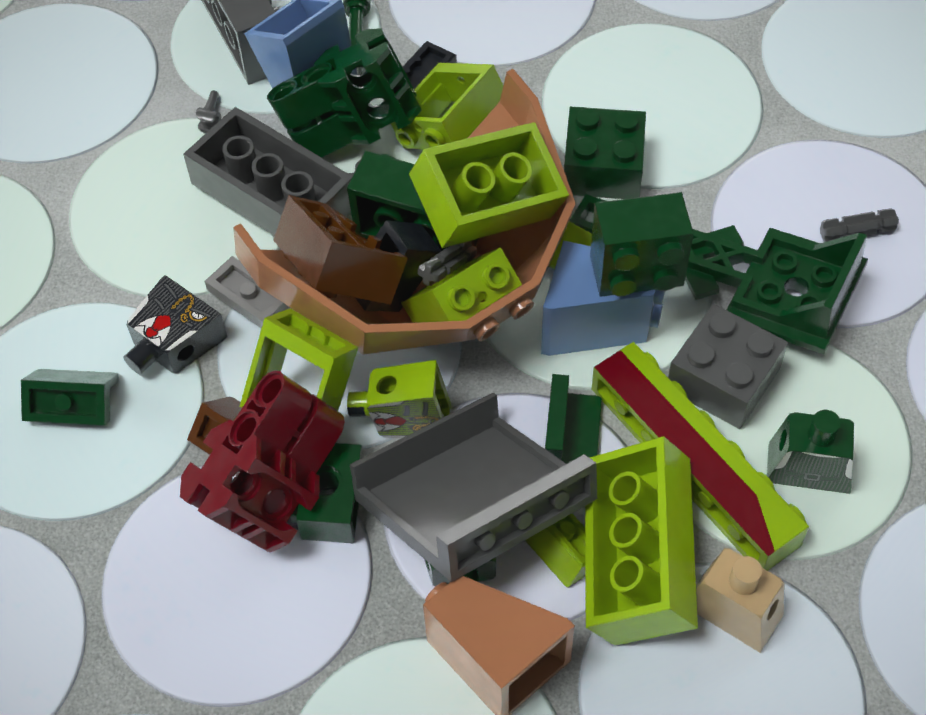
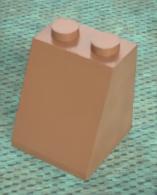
M465 576L449 584L446 582L438 584L429 592L425 599L423 610L427 642L495 715H510L571 661L575 625L568 618Z

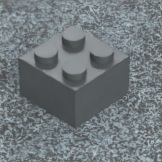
M712 304L672 360L668 378L671 381L678 382L683 387L687 398L692 404L741 429L779 372L788 342Z

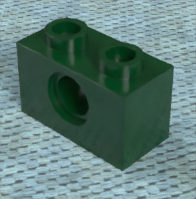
M335 443L316 474L320 476L319 492L326 488H333L336 491L330 495H319L311 511L300 504L297 505L291 515V522L297 523L301 540L354 544L359 503L355 500L350 464L364 458L361 444Z

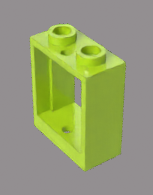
M438 63L415 88L416 98L421 105L422 111L411 124L399 130L395 122L391 123L396 139L402 144L403 148L423 150L467 139L500 102L503 83L494 64ZM451 102H455L442 118H438Z
M500 247L466 261L464 265L451 274L446 275L441 281L436 282L432 286L424 287L403 300L401 304L413 323L466 321L521 286L522 283Z
M290 308L265 317L239 407L242 408L257 384L266 374L275 370H282L288 349L324 370L317 397L339 411L359 347Z

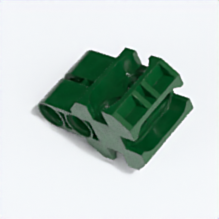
M382 28L366 29L356 34L355 39L357 43L342 51L338 44L325 50L315 61L313 67L278 84L268 93L267 100L284 128L287 129V133L292 141L322 158L352 142L354 144L370 145L381 139L380 129L395 122L399 130L411 124L422 111L421 105L416 98V91ZM358 67H364L366 70L361 75L351 74ZM373 99H384L379 105L374 106L371 104Z

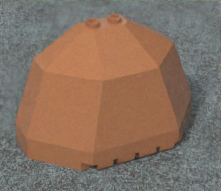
M511 69L506 72L500 102L468 138L535 122L569 193V197L551 218L478 239L475 246L477 254L474 258L501 247L521 281V286L466 321L413 323L404 307L400 312L365 311L354 297L337 294L336 298H327L312 288L310 283L298 274V269L290 260L284 257L282 250H260L241 223L233 227L235 253L261 289L304 317L359 347L358 352L362 355L475 339L481 342L491 337L499 329V324L511 316L514 320L519 319L533 308L535 303L532 300L537 294L567 229L576 203L539 100L517 72ZM422 280L413 294L428 285L423 284Z

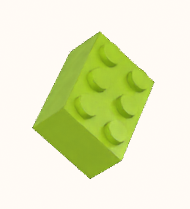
M535 122L423 149L409 173L442 248L549 219L569 197V193Z

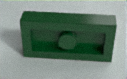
M37 369L20 380L22 421L105 426L110 422V388L119 382V373Z
M552 374L545 449L566 464L582 455H586L589 458L597 456L601 397L568 393L569 375Z

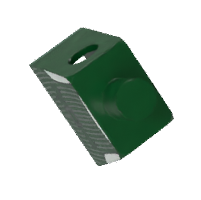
M826 409L816 412L815 415L799 412L790 413L769 441L766 475L773 484L850 494L853 472L854 422L850 419L839 418L835 412Z

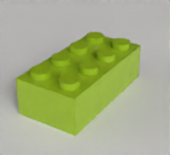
M664 436L590 457L597 465L598 499L585 506L586 628L614 646L698 629L690 458Z

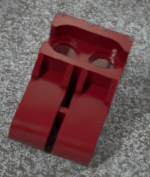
M281 371L269 372L257 384L234 421L230 419L211 429L203 443L212 448L213 451L201 469L191 462L188 464L181 475L179 497L188 504L199 508L197 511L205 517L269 553L289 545L298 530L289 525L287 521L298 504L311 511L319 498L320 476L316 473L344 429V416Z

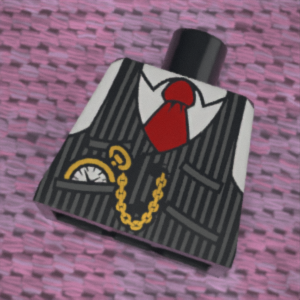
M164 275L127 320L126 326L135 346L123 356V359L139 375L155 361L171 373H178L228 337L222 315L167 275Z

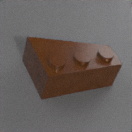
M288 195L273 241L283 251L284 257L290 260L298 269V274L303 276L312 288L327 298H336L337 294L391 304L408 258L399 252L391 253L380 250L382 243L380 239L369 235L368 240H365L355 233L356 223L327 204Z

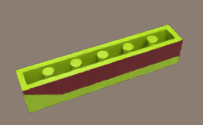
M633 341L594 366L591 390L601 397L602 402L640 443L664 436L690 458L692 500L743 556L755 558L761 564V567L768 571L802 546L809 529L802 512L793 504H788L775 491V487L767 475L757 472L749 464L741 448L735 442L728 441L716 429L715 423L708 413L703 410L699 411L687 398L683 387L678 382L671 381L660 370L658 362L650 353L643 352Z

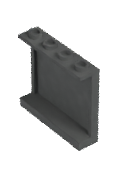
M491 393L350 464L355 500L451 582L598 499L596 462L586 455H582L567 464L499 417L498 400L495 393Z

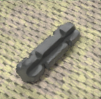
M888 208L877 210L876 215L875 212L871 211L841 217L842 221H839L838 218L826 219L821 222L819 229L823 241L827 242L855 233L869 236L877 234L876 230H879L880 233L895 231L897 224H899V219L896 211Z
M472 240L444 249L428 262L419 266L418 275L423 278V284L432 286L436 282L441 281L446 275L451 274L464 265L466 261L474 258L477 254V248L472 246Z

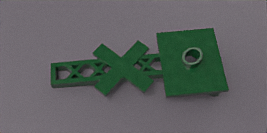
M585 194L569 222L592 234L593 223L585 219L590 212L594 213L595 203L605 202L606 200ZM735 225L709 233L693 229L694 236L685 281L695 300L718 294L719 286L716 281L736 287L737 290L726 309L727 311L789 343L825 354L867 266L868 258L863 257L867 239L866 234L855 233L824 243H818L770 227L760 247L756 250L744 246V242ZM743 262L750 266L746 273L734 270L733 265ZM796 290L800 292L802 295L792 296L788 294L786 291Z

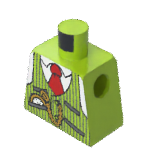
M430 360L375 368L370 372L368 391L348 393L347 410L350 417H371L380 436L385 438H403L451 414V401L437 361Z

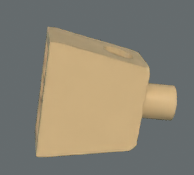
M724 548L696 585L697 615L761 653L783 618L785 583L781 578L762 568L755 558L742 556L730 548Z

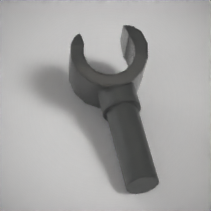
M216 90L210 92L204 108L199 107L196 110V116L200 120L198 129L208 132L221 120V114L214 111L219 97V93Z

